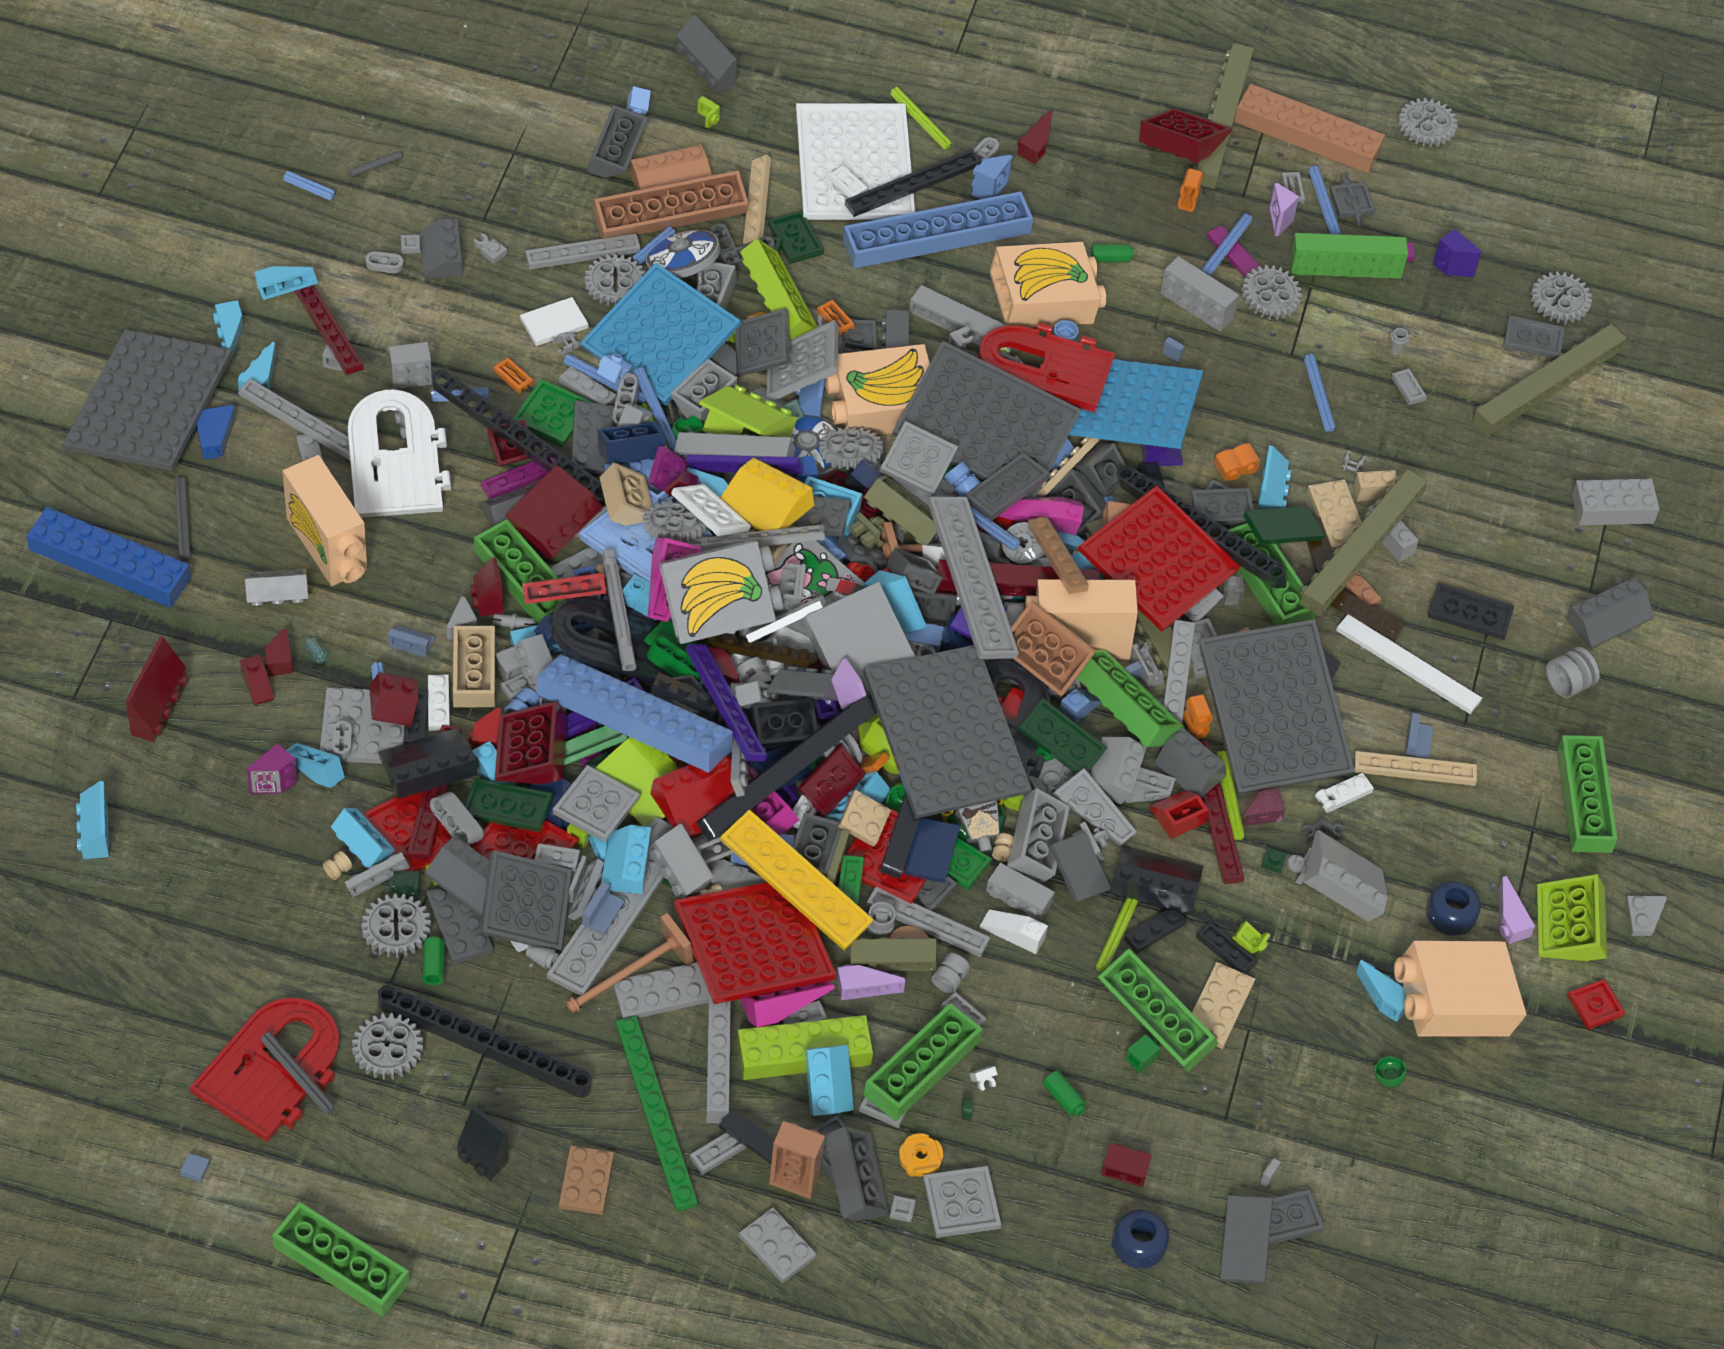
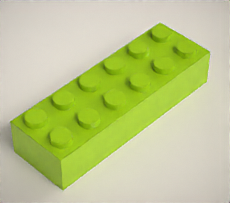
M758 238L740 251L744 258L742 262L750 270L751 273L749 275L757 283V290L764 296V303L767 308L772 312L784 308L789 311L790 339L818 328L778 251Z
M866 1015L740 1029L737 1034V1047L743 1080L807 1073L804 1049L848 1045L850 1068L870 1066L872 1064L873 1050Z

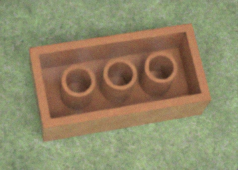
M783 1121L773 1143L769 1184L811 1199L820 1177L825 1136L816 1130H807L796 1123Z

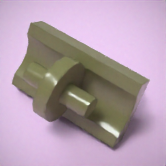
M861 512L856 514L857 521L850 525L851 533L855 537L864 533L860 536V539L866 548L874 543L878 547L882 546L884 543L880 539V534L885 529L883 527L884 519L881 517H871L868 520Z

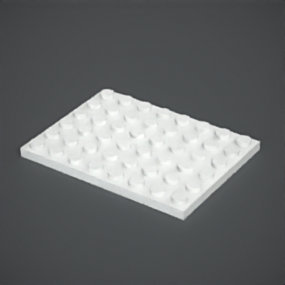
M796 103L803 217L807 218V220H877L915 212L914 194H910L853 217L845 206V199L849 197L829 179L831 172L844 165L868 187V191L912 173L905 104Z

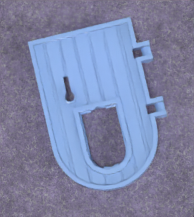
M649 490L653 507L655 503L661 505V501L669 503V500H672L673 503H676V498L673 496L669 497L664 491L657 495ZM607 511L579 532L581 541L601 555H603L604 550H614L615 559L623 570L632 576L636 574L650 582L651 553L654 549L656 536L649 537L650 533H645L643 522L628 526L614 523L609 519ZM709 528L706 529V533H702V537L713 536L708 530Z

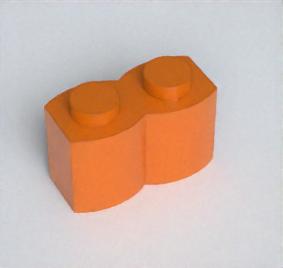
M1190 168L1186 171L1178 199L1179 209L1189 212L1195 209L1203 181V173L1201 171Z
M1246 443L1234 449L1218 453L1215 456L1214 464L1224 481H1233L1241 475L1255 473L1259 469L1260 459L1251 444Z
M1202 694L1189 697L1185 704L1186 710L1183 713V719L1188 732L1196 739H1203L1208 735L1210 731L1209 724L1213 719L1205 696Z

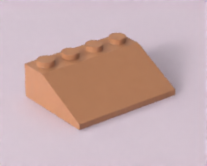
M702 145L633 159L630 164V176L636 190L712 176Z
M1033 601L1029 603L1011 628L1019 652L1017 658L1013 659L1061 697L1071 687L1096 652L1095 649Z

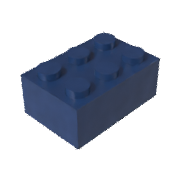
M655 421L597 430L599 452L609 465H612L613 462L621 465L623 462L637 463L642 459L654 460L658 446H665V434Z

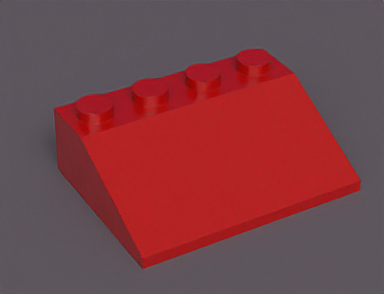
M728 755L709 773L693 765H687L653 780L650 795L673 828L682 824L689 837L702 833L696 822L735 793L731 783L732 760Z

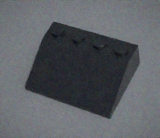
M457 728L378 752V756L398 799L477 775V763L474 753Z
M1123 846L1110 894L1192 914L1203 866Z

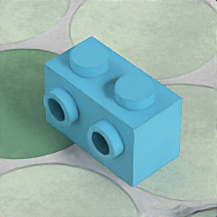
M634 574L622 592L625 605L647 617L650 582Z

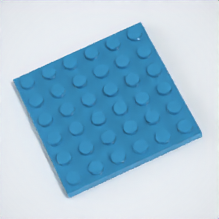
M655 263L580 342V345L600 360L605 355L618 354L622 356L624 361L632 365L629 372L631 374H634L635 369L643 367L658 401L666 406L673 399L671 392L695 369L714 355L741 326V321Z
M1115 359L1096 412L1081 409L1069 435L1182 449L1203 378V370Z

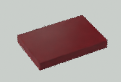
M838 745L797 788L820 817L825 818L866 774L842 745Z

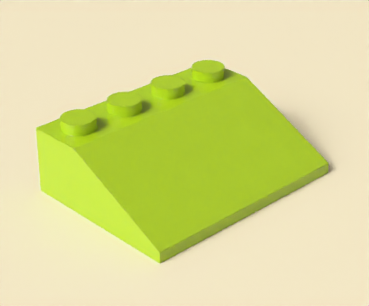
M737 384L735 387L726 386L699 402V405L760 435L785 436L790 438L798 418L791 414V410L784 407L780 409L776 407L777 403L767 399L764 401L761 399V395L754 392L749 394L746 392L745 387Z
M629 737L594 769L640 794V799L629 814L640 826L648 827L654 817L661 820L666 818L650 795L653 780L680 768L666 753Z
M1599 875L1537 884L1539 957L1578 961L1607 958L1605 886Z

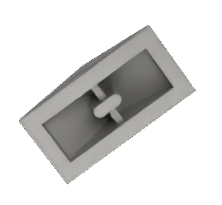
M461 596L446 627L447 639L449 640L454 639V626H477V618L463 596Z

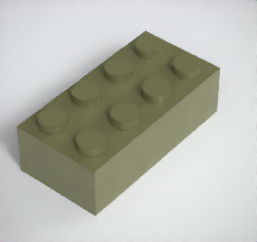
M888 475L877 478L864 496L868 500L867 503L874 509L879 508L883 512V516L888 520L896 521L902 531L910 532L914 535V539L919 544L929 545L934 542L938 537V533L930 508Z

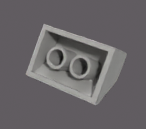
M708 359L671 392V397L687 419L690 416H695L701 419L704 424L710 410L699 405L700 400L726 386L735 387L737 377Z
M306 568L245 573L247 603H251V605H263V602L272 601V604H282L284 600L301 603L304 602V599H308Z
M1102 737L1100 742L1107 747V750L1092 767L1089 774L1110 800L1121 805L1132 794L1147 747L1130 737Z
M682 824L677 825L657 839L649 848L653 860L658 862L662 875L665 879H668L674 895L679 897V899L698 894V891L705 889L713 879L712 873Z

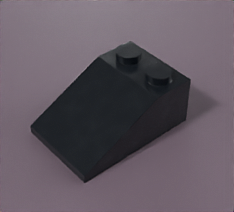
M474 1105L471 1108L457 1143L458 1157L464 1163L471 1164L480 1176H486L491 1180L508 1163V1131Z

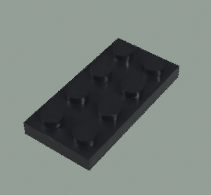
M1438 583L1428 618L1505 640L1515 605Z

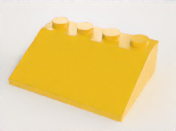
M754 457L738 470L720 497L750 526L759 531L786 529L815 506L812 487Z

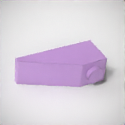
M1504 876L1499 885V931L1508 944L1531 937L1535 925L1508 877Z
M844 965L837 970L836 979L841 1000L904 992L905 978L861 965Z

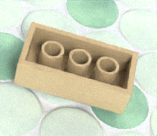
M454 626L453 707H495V626Z

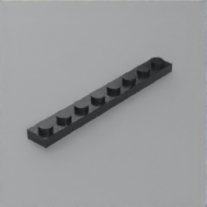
M970 149L845 199V206L853 217H856L970 171L977 164L980 165L982 161L974 150Z

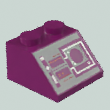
M277 743L247 768L249 791L252 794L283 793L285 790L292 788L297 781L295 758Z

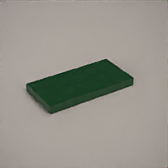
M1308 507L1245 511L1243 514L1260 545L1323 540L1325 537L1324 532Z
M1044 698L1040 700L1018 728L1020 732L1075 774L1084 768L1089 772L1107 750L1104 744Z
M475 778L466 800L465 808L475 820L541 833L554 795L549 792Z

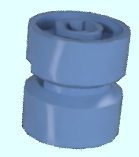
M1062 320L1055 324L1053 335L1077 342L1078 327L1072 321Z
M964 461L944 476V479L950 486H955L954 491L959 497H964L966 493L981 483L974 474H969L970 469Z
M523 688L515 699L505 707V714L539 706V695L529 688Z

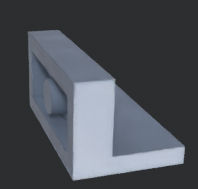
M398 625L395 629L390 628L388 633L389 647L427 657L435 640V636Z
M1412 713L1408 726L1405 756L1429 759L1433 726L1419 724L1420 714Z
M602 882L582 913V925L605 935L624 905L625 900L610 894V885Z

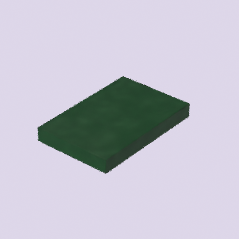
M802 210L768 220L767 225L773 236L781 237L783 240L781 250L789 265L824 255V249L807 218L803 217Z

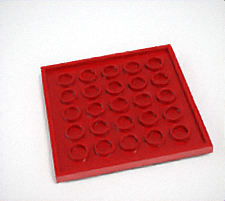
M1158 486L1154 487L1080 544L1077 549L1108 580H1135L1137 609L1161 632L1166 630L1175 620L1181 618L1241 568Z
M768 882L674 900V908L686 938L691 943L693 955L713 1004L826 982L836 978L835 970L815 924Z

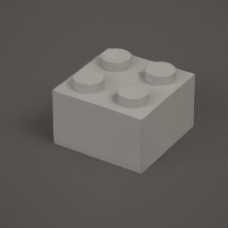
M428 342L389 346V364L393 389L432 384Z

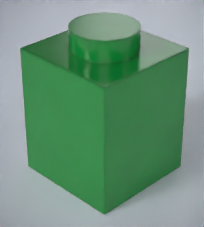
M1145 1034L1127 1049L1125 1060L1135 1070L1142 1073L1158 1059L1161 1048L1154 1039H1150Z

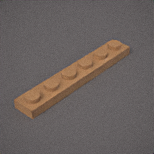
M1039 517L1028 520L1030 531L1067 592L1073 594L1088 591L1089 584L1047 517Z

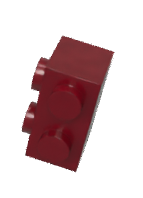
M1110 1143L1101 1176L1143 1187L1152 1155L1147 1154L1143 1150H1133L1126 1148L1122 1144Z

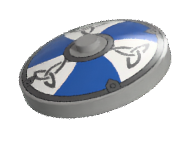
M686 230L672 234L670 237L668 236L659 242L647 254L646 264L648 270L657 263L676 277L683 278L696 274L710 266L718 258L721 247L717 236L712 232L706 230Z
M803 415L804 417L796 421L790 436L795 446L793 457L814 456L818 472L817 479H822L832 470H837L838 465L832 467L831 463L826 464V459H822L819 453V442H821L822 437H825L826 433L831 434V430L837 432L838 427L823 417Z

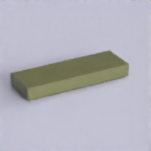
M844 829L841 830L826 877L834 885H836L842 866L843 855L845 856L850 839V831Z

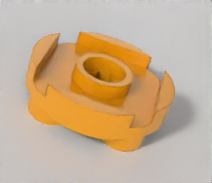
M922 1133L913 1134L905 1139L899 1150V1161L909 1176L923 1177V1175L933 1174L940 1169L943 1149L936 1139L934 1141L929 1138V1135ZM919 1151L927 1155L924 1159L916 1157Z

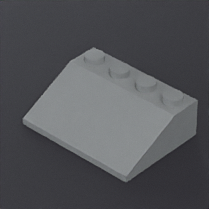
M1317 830L1303 882L1368 922L1384 914L1388 895L1383 870L1320 830Z

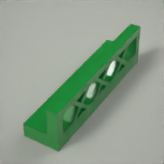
M603 726L565 742L563 766L623 742L628 737L614 729Z

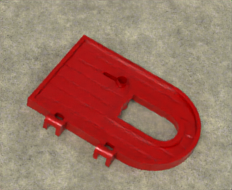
M1038 323L1037 329L1017 325L1002 326L991 330L983 337L978 352L979 359L1075 407L1096 412L1115 357L1113 352L1096 348V339L1082 336L1079 343L1051 334L1053 326ZM1040 331L1047 333L1046 338L1039 336ZM1084 344L1091 346L1090 351L1083 349ZM1004 347L1015 348L1043 357L1044 362L1041 364L1040 369L1006 359L998 351Z
M284 998L272 1001L258 1009L190 1086V1093L265 1142H268L282 1125L292 1130L294 1122L297 1119H302V1111L297 1107L308 1094L280 1062L273 1060L270 1054L264 1051L267 1047L261 1042L262 1035L271 1032L276 1038L282 1028L294 1021H302V1023L308 1024L311 1029L314 1028L312 1038L294 1059L322 1091H325L327 1083L334 1081V1073L330 1068L336 1060L339 1050L337 1026L331 1015L324 1008L309 1000ZM242 1066L243 1069L237 1075H235V1073ZM318 1073L321 1075L320 1079L315 1077ZM286 1111L289 1113L287 1117L283 1115Z

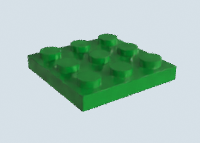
M541 379L513 419L515 421L525 419L529 431L564 447L572 435L575 400L590 403L592 401Z

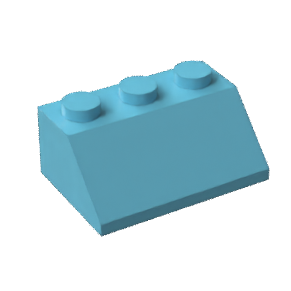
M1270 445L1263 468L1257 510L1286 508L1287 500H1283V497L1287 496L1289 485L1286 484V481H1289L1291 476V470L1288 469L1289 461L1276 448Z
M808 476L804 484L812 487L813 496L851 501L844 536L851 535L850 525L857 521L855 515L860 511L863 495Z
M880 570L863 584L866 588L877 582L880 583L904 634L923 629L927 626L905 576Z
M866 772L863 779L825 818L840 822L854 790L861 792L878 803H882L890 790L889 786L878 772Z
M99 781L81 793L80 803H76L77 815H80V820L77 821V833H81V838H77V849L82 851L83 859L109 857L108 804L104 781Z
M629 825L614 831L608 839L601 883L609 884L611 891L643 894L651 844V827Z
M848 1045L804 1049L810 1114L815 1116L854 1110Z

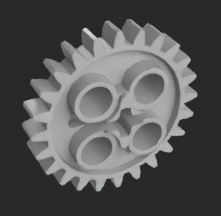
M1417 98L1416 103L1411 100L1410 104H1405L1404 108L1401 109L1398 126H1401L1400 131H1404V137L1410 136L1409 141L1414 139L1416 140L1415 144L1422 142L1423 147L1426 143L1429 147H1432V144L1439 147L1440 142L1445 145L1446 140L1451 141V137H1454L1457 129L1456 114H1451L1452 109H1446V104L1441 106L1440 101L1434 103V100L1431 99L1428 102L1424 98L1421 102Z
M607 254L606 259L600 256L599 262L593 260V265H589L588 270H586V290H588L589 295H593L594 300L600 298V304L606 301L607 306L610 303H614L615 306L642 278L645 271H642V265L638 266L637 260L631 262V257L624 259L623 254L620 258H617L616 254H614L613 258ZM614 268L617 269V292H614Z
M1265 265L1264 269L1258 266L1257 270L1252 269L1251 273H1247L1244 278L1241 297L1245 298V304L1250 303L1248 309H1255L1254 314L1260 312L1262 318L1264 315H1267L1269 320L1272 316L1276 320H1278L1279 316L1285 319L1286 315L1291 316L1292 312L1297 310L1301 302V287H1297L1299 282H1293L1295 276L1289 277V271L1283 273L1282 267L1275 270L1274 265L1271 269L1267 265Z
M1549 272L1548 277L1542 275V278H1538L1537 282L1534 283L1531 292V302H1534L1533 307H1538L1537 313H1544L1543 318L1550 316L1549 321L1555 318L1557 323L1560 320H1563L1565 324L1567 320L1574 323L1575 319L1580 321L1581 317H1585L1586 313L1589 312L1592 303V294L1589 293L1590 288H1584L1586 283H1579L1580 278L1574 280L1573 274L1567 277L1566 272L1563 273V276L1556 272L1554 276Z
M846 426L845 430L838 428L837 432L831 430V434L826 433L825 437H822L821 442H819V453L822 459H826V464L831 463L832 467L838 465V469L844 466L846 470H849L850 467H853L855 470L863 459L870 464L871 462L877 463V459H881V454H883V446L880 437H876V433H871L870 429L863 431V427L857 430L856 426L852 429Z
M669 500V503L661 501V505L655 503L654 507H649V510L645 511V515H643V529H645V533H650L649 537L656 536V538H668L680 542L685 540L687 543H690V539L697 540V536L702 537V533H706L708 528L678 500L676 503H673L672 500Z
M394 893L392 899L385 895L384 901L377 898V905L371 902V909H365L366 916H362L361 924L363 938H366L367 945L371 944L373 951L379 948V955L386 951L387 957H390L392 953H395L396 958L399 957L400 953L407 957V951L410 950L412 953H415V946L422 948V942L427 939V935H430V914L426 913V906L421 907L420 900L414 903L413 896L407 900L405 894L398 898L397 894ZM394 910L398 911V941H395Z
M382 1013L381 1019L374 1015L373 1022L365 1020L366 1027L359 1025V1032L354 1033L355 1040H352V1046L354 1047L352 1052L355 1055V1062H359L360 1069L366 1067L367 1075L373 1071L374 1078L382 1074L383 1080H385L387 1075L394 1079L396 1073L403 1077V1070L410 1073V1065L416 1067V1060H421V1053L423 1052L421 1031L416 1030L415 1023L410 1025L409 1018L402 1021V1015H399L396 1019L393 1018V1013L389 1015V1018H386L384 1013ZM377 1034L382 1035L381 1037H374ZM403 1036L404 1038L397 1039L396 1037ZM374 1053L380 1054L379 1056L375 1057L371 1056ZM400 1055L402 1057L394 1058L393 1056Z

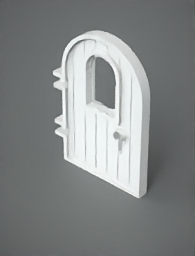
M382 390L362 399L353 409L348 422L354 505L359 516L364 518L443 511L441 491L451 490L449 471L439 473L437 448L447 447L445 429L439 428L435 430L434 419L428 407L419 398L405 391ZM398 410L403 413L408 448H400V450L387 451V449L379 450L376 417L381 411ZM431 437L438 438V440L431 442ZM373 466H377L378 481H374ZM435 480H442L443 483L435 485Z

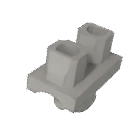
M1086 822L1081 823L1082 829L1072 834V836L1086 832L1098 861L1105 860L1098 844H1101L1102 848L1108 845L1106 841L1109 839V833L1095 828L1093 830L1095 835L1092 836Z
M1311 848L1308 849L1303 858L1299 855H1292L1287 861V866L1291 871L1299 872L1295 880L1296 884L1301 885L1304 881Z

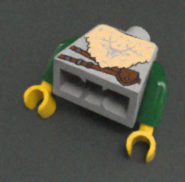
M1002 799L998 803L993 801L958 809L955 815L953 810L949 811V814L941 813V818L943 822L959 825V836L962 839H966L967 843L978 842L980 851L987 852L992 850L990 839L995 838L1002 831L1006 814L1002 806Z

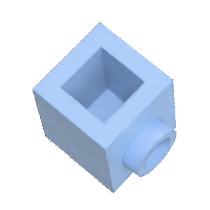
M633 86L628 94L626 110L645 116L649 107L651 91Z
M618 354L605 355L599 363L597 373L613 383H620L622 376L630 372L632 365L624 361L623 357Z

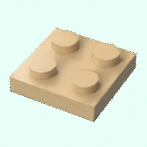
M854 790L838 827L850 831V834L871 846H875L891 810L861 792Z

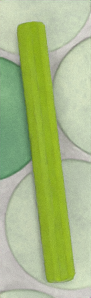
M899 87L891 90V96L899 104L906 105V111L944 150L951 147L952 142Z
M1218 751L1216 756L1225 763L1226 777L1221 780L1233 837L1234 840H1242L1245 834L1226 751Z
M1126 898L1096 964L1097 971L1104 972L1109 967L1136 908L1137 900Z

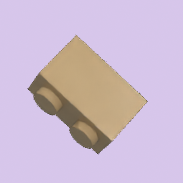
M1396 471L1357 472L1353 486L1357 502L1383 499L1388 487L1395 485L1394 483L1397 479Z

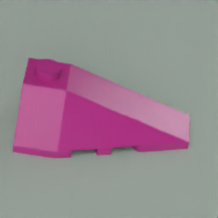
M1064 497L1022 498L1000 514L999 517L1026 523L1031 519L1047 517L1055 531L1076 535L1082 522L1084 506L1080 501Z
M668 538L655 539L651 561L648 618L668 622L671 616L658 562L699 553L702 547Z
M747 763V766H748V774H747V775L750 777V779L748 780V782H749V781H751L753 778H755L758 774H757V773L755 772V770ZM775 791L753 807L752 812L776 834H784L799 821L793 810Z
M826 981L740 1000L749 1022L756 1027L770 1026V1024L778 1023L834 989V984Z

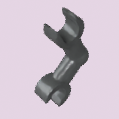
M1320 818L1312 825L1303 826L1300 834L1305 831L1310 832L1311 834L1308 835L1307 840H1311L1314 833L1323 828L1331 832V836L1334 839H1340L1341 834L1335 830L1344 832L1345 827L1341 824L1333 825Z

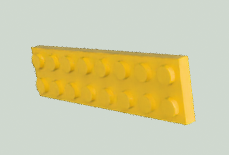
M748 810L720 837V841L844 951L872 924L873 919L751 810Z

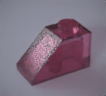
M1266 789L1257 794L1244 813L1243 827L1283 820L1285 807L1279 789Z

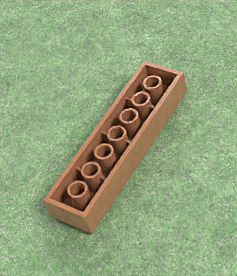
M1251 83L1237 107L1234 120L1235 123L1368 174L1382 149L1385 134Z
M738 170L594 199L592 209L600 237L603 239L629 234L641 235L664 230L668 226L675 228L745 214L749 203Z

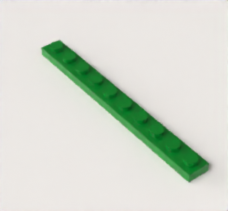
M633 1016L615 1021V1026L675 1210L679 1212L697 1207L698 1202L637 1017Z

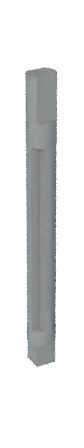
M604 550L602 556L622 670L634 671L636 669V662L617 560L615 559L614 550Z

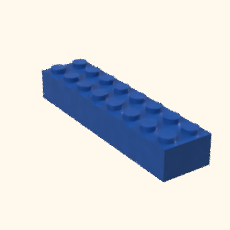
M49 507L45 508L26 535L30 551L172 608L191 579L190 565L188 563Z

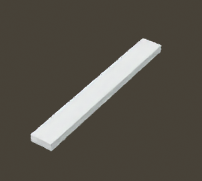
M1349 614L1338 625L1336 631L1470 715L1480 704L1482 697Z

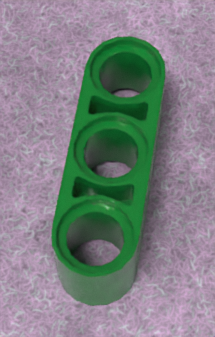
M658 636L654 639L647 652V657L651 662L673 677L693 675L697 682L699 681L700 675L687 652L664 637Z

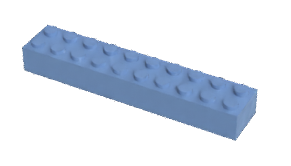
M1016 192L844 226L843 243L855 269L1031 234L1033 217L1022 192Z
M562 654L537 675V695L552 702L557 701L559 705L708 773L732 751L733 731Z

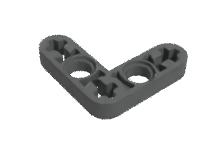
M723 223L713 225L710 231L717 236L720 247L726 243L731 244L729 248H721L720 250L723 263L735 265L736 269L744 266L742 262L744 258L740 259L739 257L740 251L751 242L736 248L726 225ZM718 231L722 232V238H720L719 234L717 233ZM769 236L759 238L773 249H776L773 238Z

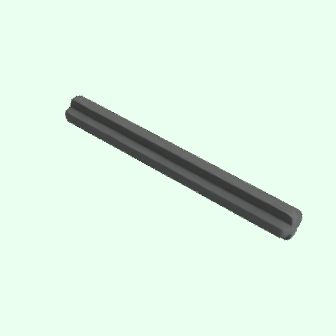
M177 477L175 479L179 557L180 560L184 561L191 558L186 479L184 477Z
M271 1032L262 1035L261 1042L324 1114L332 1112L335 1108L331 1100Z

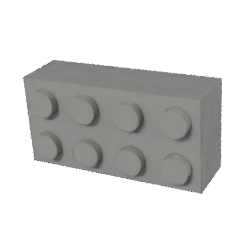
M1179 256L1165 268L1160 294L1165 298L1175 302L1181 308L1186 309L1195 317L1200 318L1220 332L1234 319L1239 294Z
M1652 479L1576 480L1571 494L1578 525L1654 524L1659 512Z
M1037 788L1023 796L1007 866L1040 884L1053 877L1056 873L1057 862L1049 846L1063 840L1070 806Z

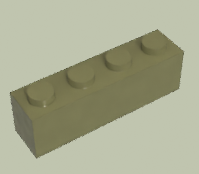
M860 937L851 944V965H861L882 972L936 971V939L930 937H922L920 939H910L908 937H901L899 939H889L886 937L867 939Z

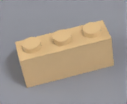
M613 462L599 477L609 519L614 523L624 526L642 523L645 511H648L649 507H653L645 475Z

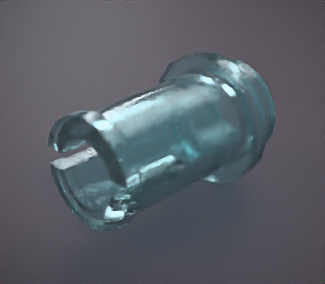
M316 638L306 641L305 646L311 653L312 660L318 664L327 660V651L321 648Z

